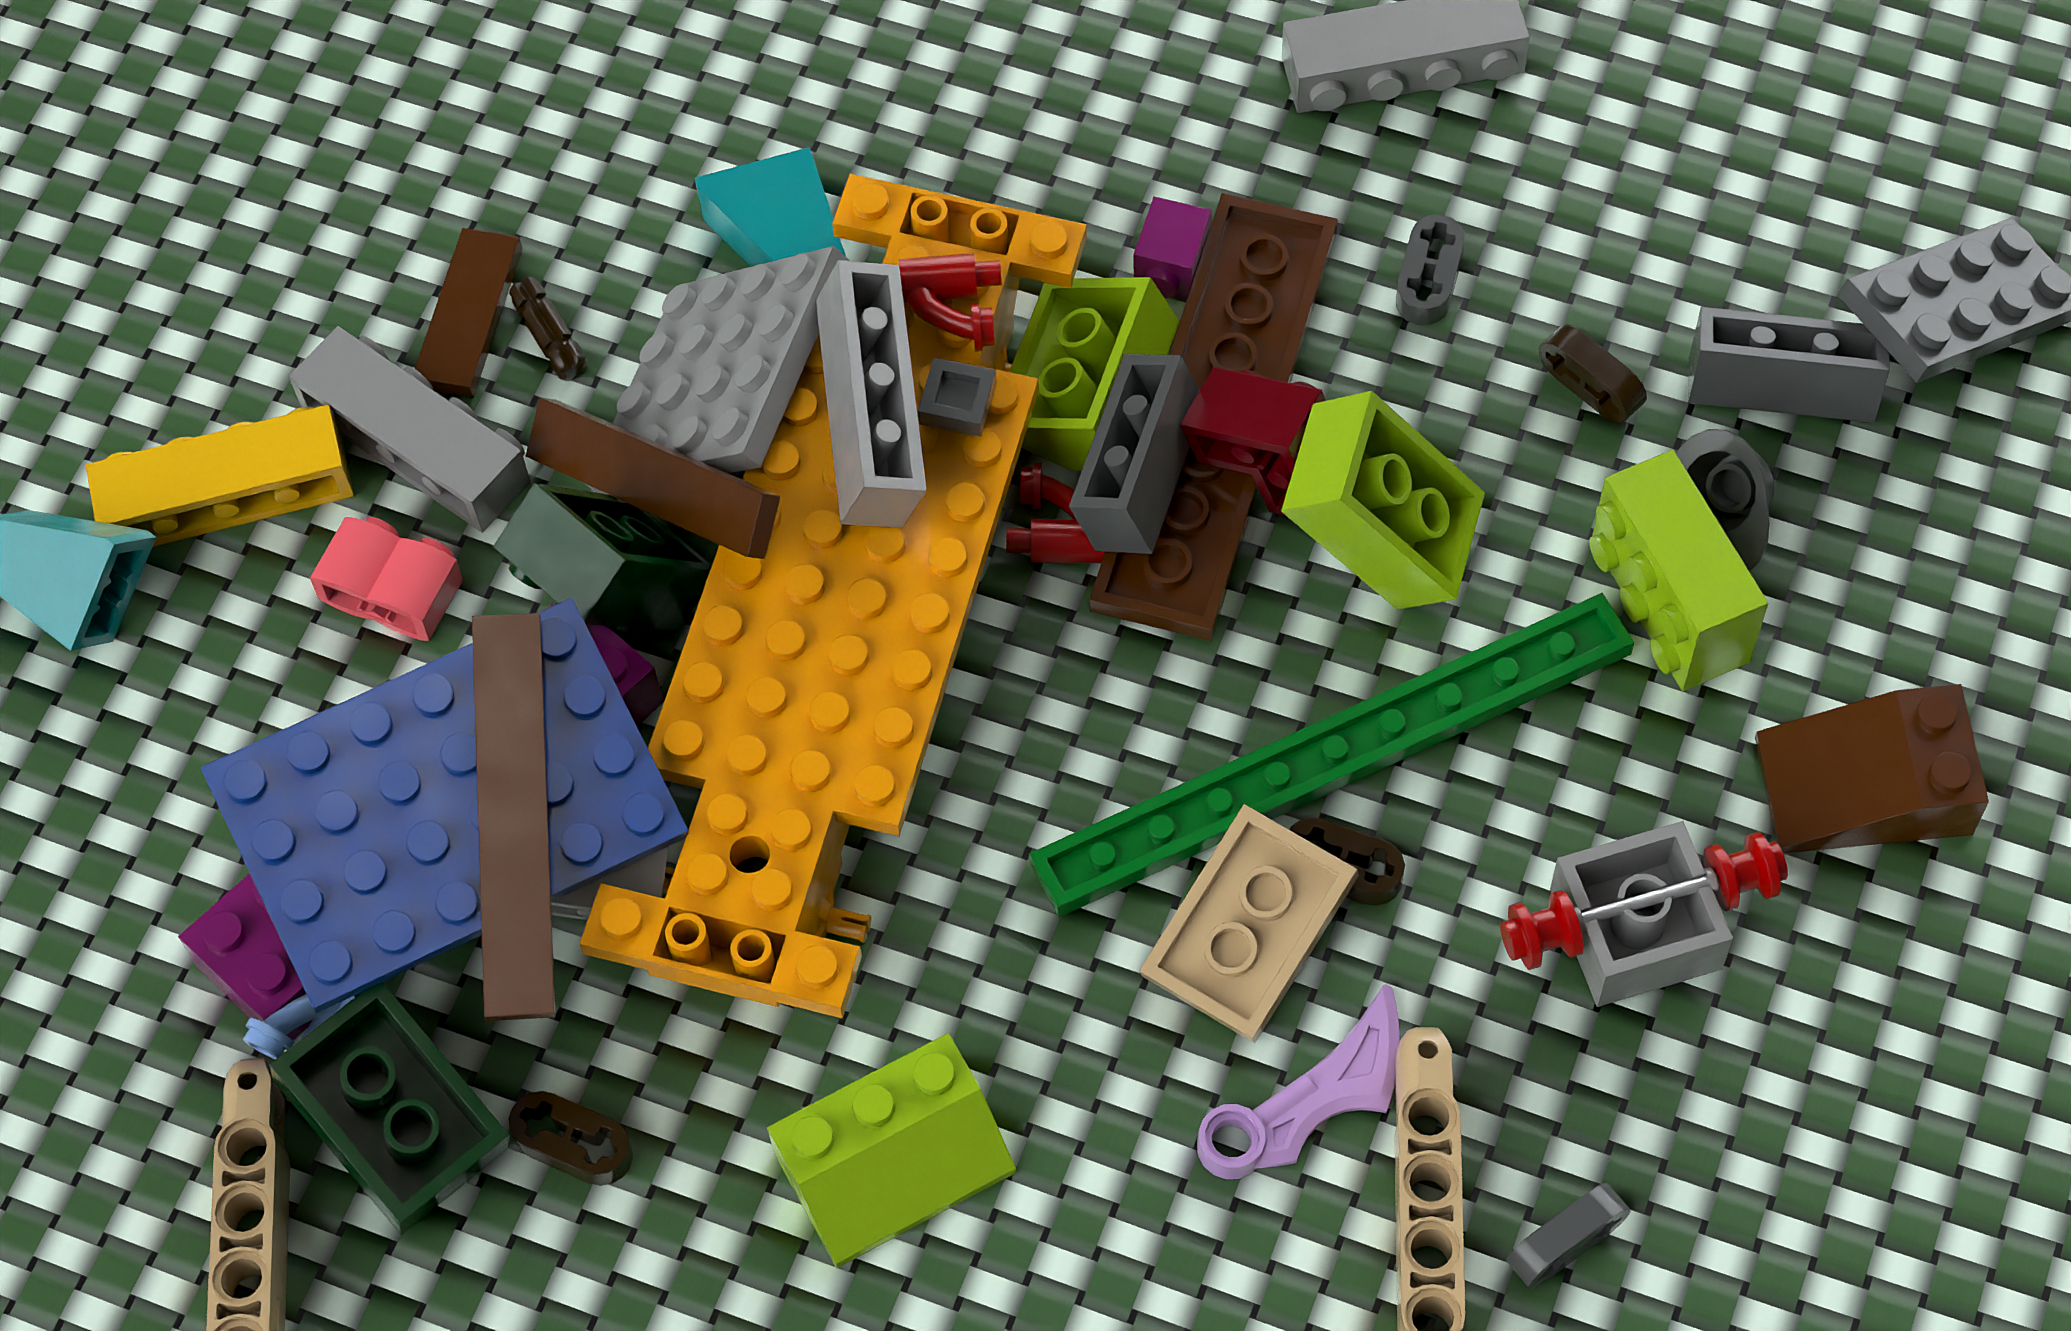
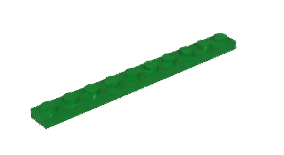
M1602 592L1029 853L1030 865L1059 918L1218 845L1244 804L1271 820L1621 660L1632 654L1634 641Z

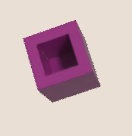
M1153 196L1133 254L1134 278L1150 277L1165 299L1175 297L1187 300L1211 227L1212 210Z

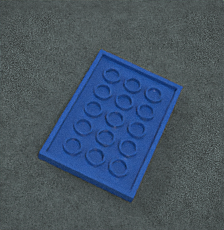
M569 598L539 612L542 634L551 902L683 840L689 834V830L573 598ZM473 643L200 767L316 1013L482 935Z

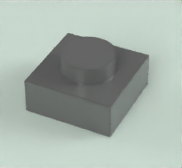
M934 358L918 408L919 424L981 437L997 384L996 370Z

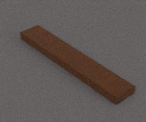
M539 397L526 457L745 557L765 559L780 501L779 495L561 401Z
M540 613L472 616L485 1021L555 1017L541 617Z

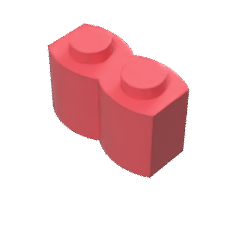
M345 517L312 573L310 580L318 599L328 605L360 618L375 620L393 631L412 638L430 641L463 578L457 559L454 558V553L441 542L431 538H422L420 542L400 538L398 531L393 526L379 518L367 517L364 521Z

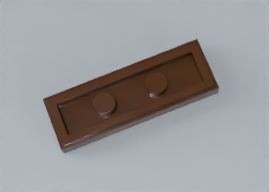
M462 228L415 369L432 385L433 391L474 398L523 249L520 237Z

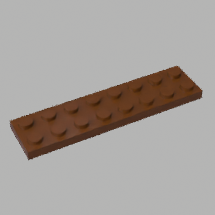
M1221 193L1169 355L1182 356L1199 390L1213 367L1237 372L1249 370L1265 378L1291 383L1337 234V218ZM1190 446L1153 553L1105 551L1089 599L1090 612L1212 641L1258 492V487L1252 475L1198 463Z

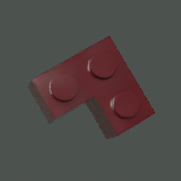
M1213 367L1181 421L1180 426L1198 463L1251 474L1268 511L1286 516L1281 510L1312 405L1326 401L1322 389H1317L1306 382L1297 381L1289 383L1265 378L1249 370L1237 372Z

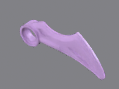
M1387 984L1382 986L1359 1022L1328 1056L1254 1110L1238 1104H1224L1212 1109L1203 1118L1197 1138V1153L1203 1166L1215 1176L1224 1179H1240L1251 1174L1257 1168L1294 1164L1297 1162L1300 1151L1308 1136L1318 1125L1330 1117L1357 1110L1386 1113L1396 1081L1395 1060L1397 1047L1400 1042L1398 1012L1392 987ZM1225 1126H1234L1242 1129L1248 1135L1251 1146L1245 1154L1239 1157H1227L1215 1149L1212 1143L1213 1135Z

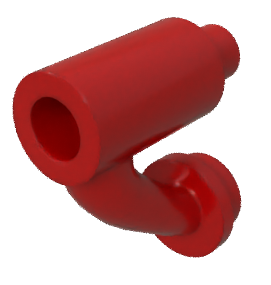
M974 253L899 259L903 302L908 303L910 309L919 318L939 329L962 338L974 340L975 352L983 351V346L995 345L992 307L979 308V304H971V315H967L945 305L939 300L978 297L977 287L1002 285L1000 260L975 262Z
M1034 463L1033 467H1021V504H1032L1033 509H1041L1042 499L1062 509L1073 520L1032 519L1031 528H1007L1006 553H1031V563L1101 564L1105 551H1095L1069 508L1075 490L1052 477L1042 474V463Z

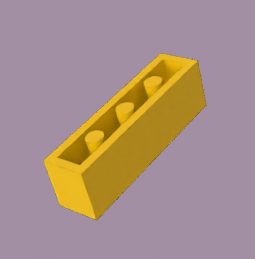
M329 404L316 408L301 407L290 411L287 415L255 423L240 422L228 427L226 430L194 438L179 437L165 445L133 453L118 452L108 456L105 460L85 464L95 521L148 530L156 536L153 547L354 497L342 436Z

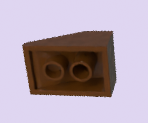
M1961 684L1895 690L1757 731L1755 735L1775 840L1783 854L1970 836L1974 834L1989 803Z

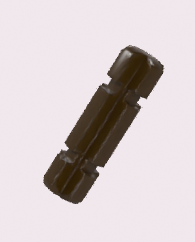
M527 277L522 282L514 283L509 290L512 303L519 315L525 318L527 328L545 357L550 359V365L558 378L563 381H570L575 376L582 375L588 368L586 356L577 341L571 338L572 333L552 301L546 298L545 295L547 293L539 280Z

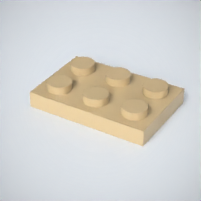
M1244 804L1139 972L1142 977L1249 1041L1256 1043L1359 876L1358 870Z

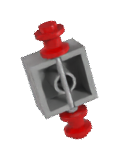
M1684 821L1558 857L1550 887L1551 893L1548 908L1531 913L1521 902L1509 905V920L1500 923L1502 940L1512 961L1521 959L1528 970L1541 967L1543 952L1561 947L1570 958L1577 956L1596 1006H1603L1722 970L1733 941V936L1721 908L1724 911L1738 908L1740 893L1757 889L1765 899L1779 896L1781 881L1788 878L1787 863L1776 841L1768 843L1760 832L1746 835L1744 850L1727 854L1719 844L1706 847L1704 849V869Z

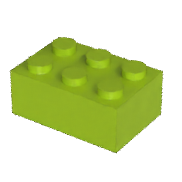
M1367 391L1312 405L1281 512L1398 610L1457 599L1485 492L1373 391Z
M1672 449L1605 477L1599 506L1596 507L1593 535L1589 539L1590 550L1598 567L1603 572L1610 571L1619 585L1620 600L1628 617L1634 623L1640 621L1651 639V652L1659 669L1664 674L1671 673L1683 692L1750 663L1769 603L1675 451Z

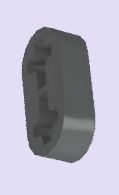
M1429 215L1415 223L1411 231L1398 278L1396 293L1397 310L1408 322L1416 325L1436 323L1445 317L1450 307L1462 262L1465 237L1461 225L1453 218L1445 215ZM1433 239L1445 241L1441 247L1438 260L1428 258L1429 246L1433 243ZM1423 279L1433 281L1432 291L1427 301L1415 299L1420 291Z
M1603 1183L1586 1193L1525 1238L1509 1254L1506 1261L1528 1289H1533L1550 1279L1607 1237L1628 1217L1631 1211L1609 1183Z

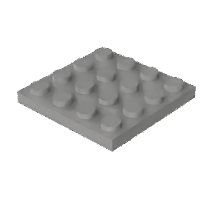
M834 246L675 286L663 302V315L653 336L645 343L640 352L639 359L641 363L630 386L622 393L617 402L618 413L613 424L726 473L761 467L819 334L816 299L837 261L850 260ZM587 485L588 487H590V488H591L593 491H595L596 493L607 494V493H605V492H603V491H600V490H598V489H596V488H594V487H592V486Z

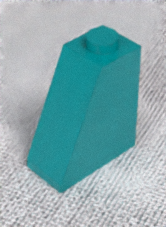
M810 147L695 177L704 221L751 267L834 246L846 256L840 238L834 237L833 216Z
M32 510L1 514L0 597L70 651L113 642L156 536L148 530Z

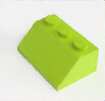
M1150 277L1074 278L1071 288L1048 283L1043 284L1009 371L1038 378L1039 393L1021 448L1068 470L1082 471L1124 355H1168L1178 329L1179 319Z
M949 1033L767 1127L774 1154L836 1269L1017 1173L1015 1164L984 1094Z

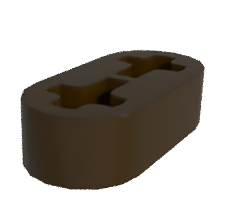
M1562 325L1540 345L1539 356L1548 372L1607 420L1617 424L1624 423L1646 402L1647 393L1639 378L1627 366L1575 326Z
M1312 817L1299 820L1289 828L1290 831L1309 842L1315 840L1323 843V850L1358 870L1359 876L1345 898L1362 904L1377 906L1390 902L1400 892L1405 863L1401 852L1395 845L1351 828ZM1373 861L1385 864L1384 875H1380L1376 883H1369L1364 880V869H1369Z
M545 1091L528 1093L521 1097L512 1107L508 1118L509 1130L520 1151L530 1158L582 1181L599 1186L613 1184L623 1178L630 1169L633 1160L631 1143L622 1125L613 1119L554 1093ZM549 1112L554 1126L559 1131L564 1132L563 1137L547 1130H542L535 1139L532 1138L527 1122L530 1118L541 1120ZM605 1138H609L615 1156L612 1159L602 1156L598 1159L596 1165L591 1164L592 1161L587 1149L577 1144L580 1139L591 1145L600 1146Z

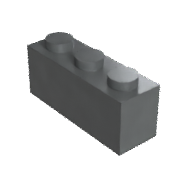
M1701 307L1688 361V403L1874 423L1890 371L1889 352L1862 323Z
M1125 354L1069 505L1070 510L1095 551L1153 553L1190 448L1180 423L1200 391L1181 355Z

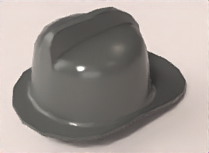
M1707 429L1691 436L1678 450L1677 456L1750 572L1760 562L1768 545L1770 525L1768 509L1774 496V479L1768 464L1742 437L1728 430Z

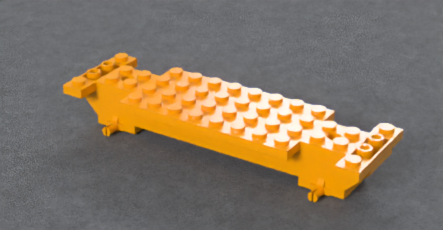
M849 174L833 219L834 237L887 248L882 264L899 265V259L974 253L975 262L1000 260L1002 285L977 287L978 297L939 300L945 305L967 315H971V304H979V308L992 307L995 345L983 346V351L975 352L974 340L959 337L925 322L910 309L908 303H904L917 416L934 358L996 370L997 384L982 436L979 437L919 424L927 491L904 526L901 528L840 524L820 334H818L761 467L745 470L742 479L780 496L765 559L745 557L719 545L648 746V750L663 780L702 789L689 827V834L686 836L676 868L666 866L662 891L667 893L664 899L600 883L579 943L584 955L645 969L650 976L779 1007L782 1003L842 1019L862 958L860 946L827 939L826 936L830 933L865 943L872 919L871 915L868 914L864 915L835 908L834 890L843 865L841 852L850 825L900 837L1039 393L1038 378L1009 372L1012 364H1009L1007 361V348L1014 330L1013 314L1019 280L1021 277L1071 288L1087 239V224L855 174ZM758 857L768 861L757 872L745 873L737 870L739 864L749 858Z

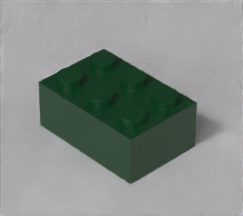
M536 483L533 484L493 546L511 562L508 568L509 571L522 583L534 589H543L556 601L554 605L573 598L586 626L588 624L602 625L615 631L619 630L620 627L635 628L644 633H650L651 630L678 632L700 600L712 567L710 563L649 512L609 494Z
M383 982L361 992L269 1064L272 1079L400 1235L404 1234L508 1149V1132Z

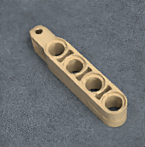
M1415 1027L1408 1030L1401 1038L1395 1060L1397 1331H1418L1413 1324V1320L1420 1314L1425 1313L1437 1314L1442 1317L1448 1324L1449 1331H1462L1465 1320L1461 1114L1458 1103L1453 1097L1452 1048L1439 1028ZM1430 1116L1440 1121L1444 1131L1437 1135H1423L1414 1130L1410 1121L1416 1117ZM1419 1181H1433L1443 1188L1446 1196L1438 1201H1424L1413 1193L1411 1186ZM1419 1247H1435L1443 1252L1448 1262L1440 1268H1425L1415 1261L1412 1252Z
M265 1058L242 1059L234 1063L225 1079L222 1129L218 1133L214 1145L206 1331H285L290 1160L284 1148L286 1101L281 1089L272 1079L270 1066ZM256 1146H266L265 1154L255 1164L239 1166L240 1159L246 1151ZM255 1210L264 1211L262 1220L252 1230L245 1232L236 1231L238 1222L248 1212ZM254 1275L262 1276L260 1286L252 1295L241 1299L233 1297L236 1287L242 1280Z

